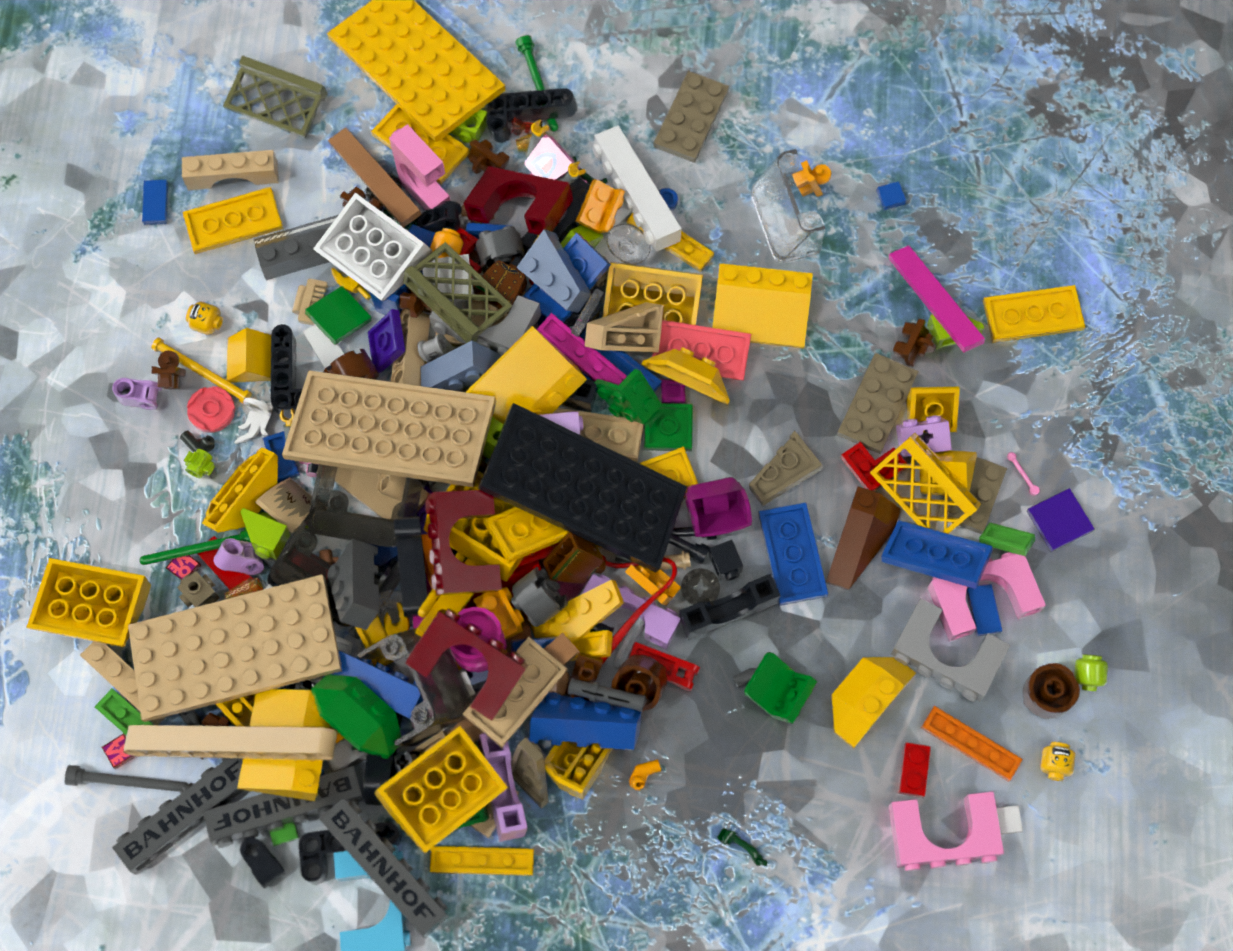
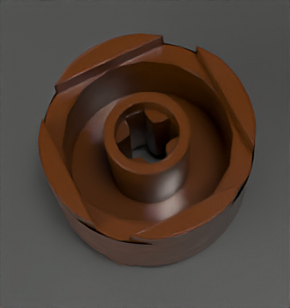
M360 349L361 353L358 354L353 350L338 357L330 363L332 368L329 371L326 368L324 370V373L377 380L379 377V373L365 349Z
M632 655L624 661L613 677L611 688L646 696L643 713L655 707L667 686L666 668L649 656Z
M1049 663L1037 668L1027 678L1023 686V702L1026 708L1036 716L1045 719H1056L1074 706L1079 697L1080 687L1069 668L1058 663ZM1048 687L1052 688V693L1054 695L1049 693V690L1047 689Z

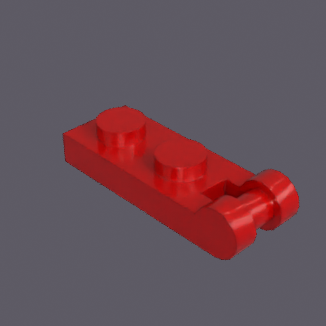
M635 642L629 658L632 655H645L655 659L666 668L668 683L686 691H692L694 686L692 681L694 676L699 673V666ZM679 669L685 671L683 678L676 676Z

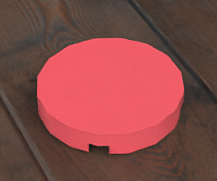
M212 386L199 389L192 394L187 404V415L190 422L195 428L203 432L214 433L221 431L234 418V401L229 393L220 387Z

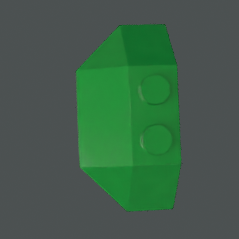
M329 674L311 689L319 715L357 750L373 755H381V757L388 759L403 743L395 711L357 677Z

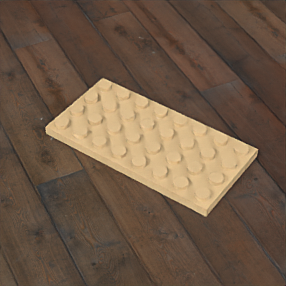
M308 370L282 456L287 460L474 487L496 405V398L494 396Z
M323 574L128 625L141 720L144 722L342 671L326 580Z

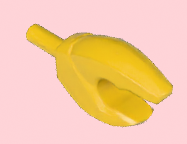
M334 267L331 269L332 275L339 286H343L346 290L355 294L360 292L367 300L371 299V295L362 285L350 276L343 277Z
M397 602L396 606L400 619L397 623H392L389 613L386 612L384 616V629L392 642H398L400 653L402 654L406 651L404 640L408 639L410 621L409 617H404L403 605Z

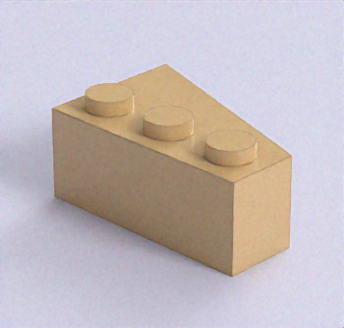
M646 302L588 322L585 347L610 351L659 352L664 305Z

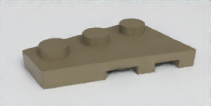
M794 431L785 445L778 449L769 464H766L750 482L749 489L761 505L764 506L822 470V464L797 432Z
M525 737L518 743L511 760L513 780L542 809L549 803L544 756L539 746L534 742H530Z

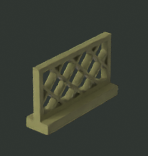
M242 55L239 61L241 67L223 107L305 138L321 101H325L328 94L325 87L317 82ZM244 75H248L253 78L255 83L243 88L241 81ZM267 83L272 84L274 91L263 95L260 86ZM257 88L260 97L248 101L245 93ZM288 90L292 91L295 98L283 103L280 94ZM242 94L246 103L240 106L232 105L234 97ZM277 95L280 104L268 109L265 100ZM306 98L313 99L312 107L303 110L300 101ZM263 102L266 110L258 114L253 113L251 106ZM297 103L300 112L288 116L285 107ZM283 109L286 118L280 121L273 120L271 113ZM303 116L305 123L302 129L294 128L291 121Z
M446 242L415 267L411 265L404 272L403 283L466 343L470 341L476 342L480 334L512 308V305ZM446 252L452 258V263H438V256ZM423 268H435V277H425L420 271ZM438 268L452 269L451 278L438 277ZM455 269L465 270L468 273V279H456ZM438 283L451 284V293H442L438 290ZM455 284L468 285V294L454 293ZM471 285L482 286L485 289V295L471 294ZM454 299L468 300V309H458L454 305ZM471 300L485 301V310L471 309ZM488 301L499 302L503 307L499 311L488 310ZM471 315L485 316V322L477 327L471 321Z

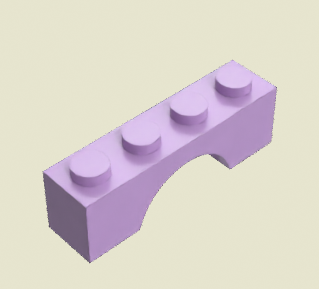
M592 574L582 594L611 579L604 575H599L598 577ZM626 586L618 587L624 604L619 608L635 612L649 599L647 597L642 599L634 595V591ZM653 602L640 616L645 627V639L667 650L680 626L681 618L678 617L675 611L669 608L663 610L656 606V602Z
M480 734L478 741L480 752L508 787L491 801L499 842L525 837L527 824L522 803L518 799L513 781L508 741L501 748L487 735Z

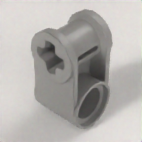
M437 334L434 339L428 341H419L417 345L420 357L427 363L456 349L442 334Z
M344 740L335 744L333 759L326 761L331 772L356 766L367 760L368 753L358 751L349 741Z

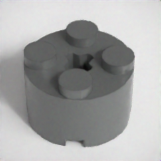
M506 226L496 231H483L479 234L480 239L476 242V250L483 274L498 260L509 265L514 257L523 259L526 255L521 235L514 226Z
M535 567L512 586L514 597L511 598L513 605L516 609L525 612L534 627L545 624L568 605L565 594L561 597L558 592L561 588L559 583L550 580L545 569L542 568L538 571L539 567Z

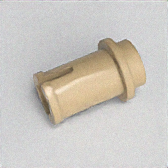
M682 551L681 554L664 555V557L673 560L677 568L686 570L687 567H691L689 553ZM662 562V571L672 569L670 564Z

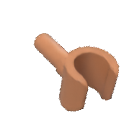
M330 549L319 551L320 563L323 566H331L339 559V557H333L332 550Z

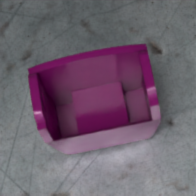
M727 477L691 485L687 488V493L684 495L696 537L726 534L752 525L749 498L745 489L735 478Z

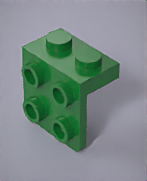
M634 369L619 385L600 379L594 382L597 385L598 395L609 405L608 410L616 417H624L630 422L635 421L645 424L662 406V403L640 370Z
M767 652L745 687L744 693L774 719L793 724L806 700L811 695L817 681L812 676L795 672L774 653Z

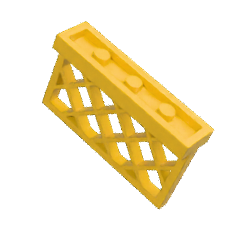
M915 432L870 472L918 526L930 529L931 520L944 521L943 533L949 534L967 517L976 512L981 505L976 497ZM904 448L912 456L911 464L898 463V454ZM883 467H894V480L884 479L878 471ZM898 468H911V481L898 480ZM915 469H924L928 473V482L915 481ZM898 484L911 485L910 498L901 497L897 493ZM915 486H927L928 498H914ZM932 487H941L945 491V500L931 499ZM914 502L927 503V516L918 515L914 511ZM931 504L945 505L944 517L931 516ZM948 505L958 506L964 514L959 518L948 517Z

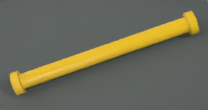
M160 337L156 338L152 343V350L156 352L167 350L175 352L179 357L180 364L239 398V402L242 404L245 398H251L252 393L250 391L240 389L165 344L164 340Z

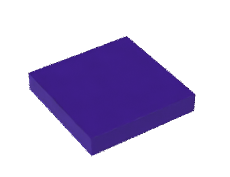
M391 309L367 332L371 361L380 374L405 352L399 310Z
M1070 488L1027 509L1028 515L1051 552L1095 530Z

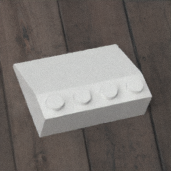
M357 193L353 195L313 248L381 301L387 299L404 284V272L411 265L415 267L433 252L425 243Z

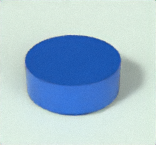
M670 188L659 190L670 211H673L678 204L677 193Z

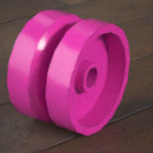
M471 607L458 612L461 616V621L467 625L469 623L475 624L482 630V635L488 639L491 637L496 638L504 644L503 649L506 650L505 635L494 613L479 607ZM464 644L449 648L453 658L463 669L478 673L488 670L485 657L476 648Z

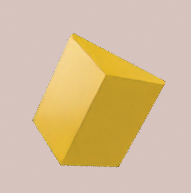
M246 327L228 337L227 381L230 383L271 381L270 334Z
M959 386L911 387L906 399L907 419H917V422L927 421L926 417L939 415L941 418L949 421L950 432H957Z
M951 450L934 452L970 491L977 453ZM919 469L920 482H928V473L924 469ZM920 486L921 494L928 495L927 486ZM932 487V495L945 496V491L941 487Z

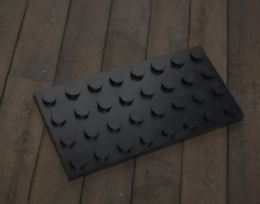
M513 403L510 406L478 489L656 573L660 570L687 486Z

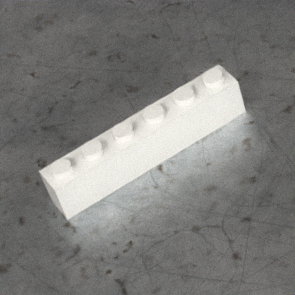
M619 125L594 135L593 153L596 158L601 159L604 172L613 179L614 188L625 191L623 195L624 205L627 210L631 209L634 214V221L637 227L643 229L648 245L652 244L657 252L680 242L682 230Z

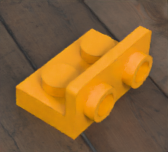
M598 179L592 180L576 222L598 234L610 231L615 223V214L623 204L625 191L623 189H614Z
M630 565L625 571L626 574L652 596L670 579L661 569L655 573L641 565ZM674 581L657 600L667 606L680 591L681 586Z
M507 587L495 592H486L473 599L477 607L485 608L494 613L501 624L505 640L522 632L523 629L520 623L524 622L518 609L513 610L510 604L512 596Z

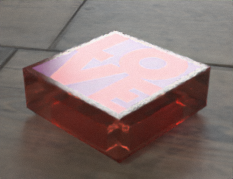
M188 555L172 559L165 568L182 580L186 575L193 574L202 565Z
M124 733L102 746L104 753L115 770L137 757L123 752L126 741Z

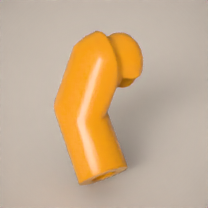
M658 759L641 763L634 767L629 778V784L634 790L644 788L648 775L661 772Z

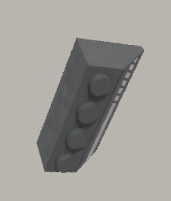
M338 215L254 239L256 253L265 279L270 280L330 262L313 248Z

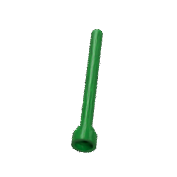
M530 35L521 36L515 41L517 50L525 57L536 91L545 90L532 53L534 50L532 37ZM547 119L550 130L556 132L559 128L556 119Z
M244 528V531H240V534L144 555L140 557L139 562L142 565H148L219 549L222 542L228 538L245 542L251 541L247 529Z

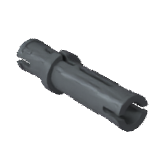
M575 678L571 679L568 694L590 698L592 702L598 700L638 710L639 712L643 711L646 696L601 686L599 682L589 683Z

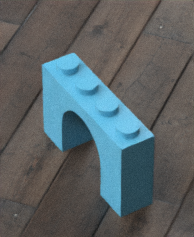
M393 845L396 849L393 855L398 860L404 858L403 851L399 852V848ZM348 851L334 853L335 879L337 881L371 879ZM390 900L387 914L377 925L366 929L339 932L341 951H407V946H411L410 930H405L406 917Z

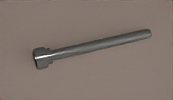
M68 765L65 772V785L69 786L90 782L180 792L183 787L188 785V783L180 781L85 772V769H81L80 766Z

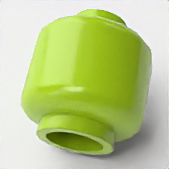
M1082 654V658H1078L1075 661L1074 677L1077 683L1082 685V690L1097 691V687L1106 685L1107 662L1102 660V656Z

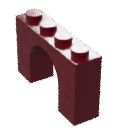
M488 166L463 204L468 220L488 224L499 207L506 201L516 197L533 198L534 201L524 214L528 233L540 235L544 229L551 232L554 230L573 201L569 182Z
M481 490L441 491L428 495L425 509L430 519L427 534L432 543L429 558L434 566L432 587L436 590V596L485 593L501 590L499 564L478 566L464 564L455 557L449 544L450 531L459 519L485 518L495 514L493 496Z
M442 608L428 626L405 664L427 678L448 648L460 644L476 648L486 659L488 677L470 707L492 721L529 665L525 663L526 659L522 655L514 651L509 653L503 649L504 644L496 638L491 637L488 639L482 635V630L475 624L469 623L467 625L461 621V616L454 610Z

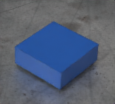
M899 181L877 187L876 191L883 210L906 204Z

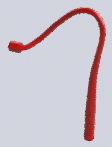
M602 555L608 567L629 568L630 565L639 566L634 562L612 563L607 561L606 557ZM666 557L663 558L662 562H666L672 567L670 579L661 589L644 602L612 637L611 654L642 613L674 582L677 575V566L673 560ZM598 657V658L603 659V663H602V665H603L609 657Z

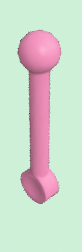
M1014 452L1008 453L1007 459L1013 462L1029 486V493L1036 496L1040 492L1039 487L1033 485L1017 461L1016 454Z

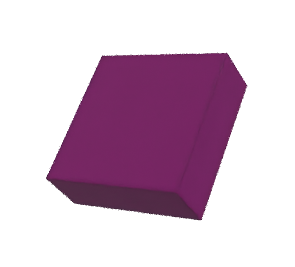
M672 379L661 380V403L685 404V385Z

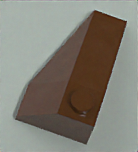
M857 487L826 583L850 590L874 556H876L887 539L892 535L901 511L898 506L880 493Z

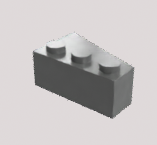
M353 538L337 562L329 568L327 577L340 622L367 630L379 613V585L374 584V574L378 573V566L374 565V555L378 554V547Z

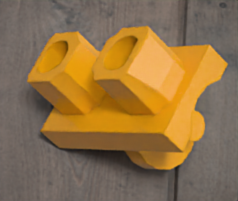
M807 160L802 162L803 169L792 174L801 195L804 197L812 192L815 193L816 197L823 195L818 184L823 185L829 182L832 176L830 168L820 164L812 170Z

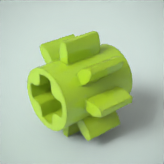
M197 449L194 453L189 451L183 460L187 466L185 471L199 479L205 474L210 476L215 468L214 463L211 462L213 456L202 449Z

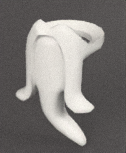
M245 398L243 404L250 412L246 422L238 426V428L249 431L247 434L236 439L235 444L252 440L259 431H261L263 436H269L266 429L273 413L271 402L265 403L263 400Z

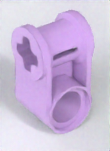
M119 378L114 382L112 390L122 405L140 407L147 410H156L158 407L156 400L158 392L162 388L158 387L157 382ZM131 389L128 394L121 395L123 390Z
M232 538L225 539L214 557L215 565L224 571L256 575L264 569L261 557L253 551L254 548L251 542Z

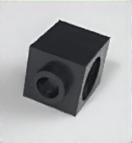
M733 540L709 548L708 555L719 581L724 579L731 581L740 576L743 564Z

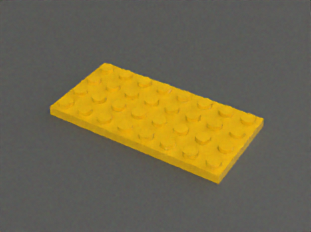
M371 0L327 32L328 38L435 142H438L506 91L504 83L414 0Z

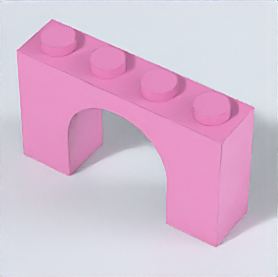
M408 124L402 129L395 130L391 137H389L400 184L425 211L450 201V196L436 182L445 174L444 164Z
M1007 552L1001 555V559L993 561L992 558H989L980 581H991L1001 586L1006 591L1018 619L1039 613L1044 609L1046 604L1025 556ZM933 577L928 590L934 605L943 609L939 618L949 642L972 635L976 630V626L966 603V590L968 587Z
M994 792L968 794L964 798L968 834L961 846L951 849L940 848L926 838L921 827L917 800L891 802L888 808L897 868L905 867V871L920 870V865L930 864L931 869L946 867L948 862H956V866L972 864L971 860L981 859L982 863L997 862V857L1002 856L1004 851Z

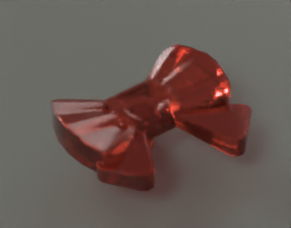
M513 118L512 133L519 136L525 130V133L529 134L530 131L532 132L531 125L534 122H523ZM541 120V122H540V127H541V128L543 127V121H542V120Z

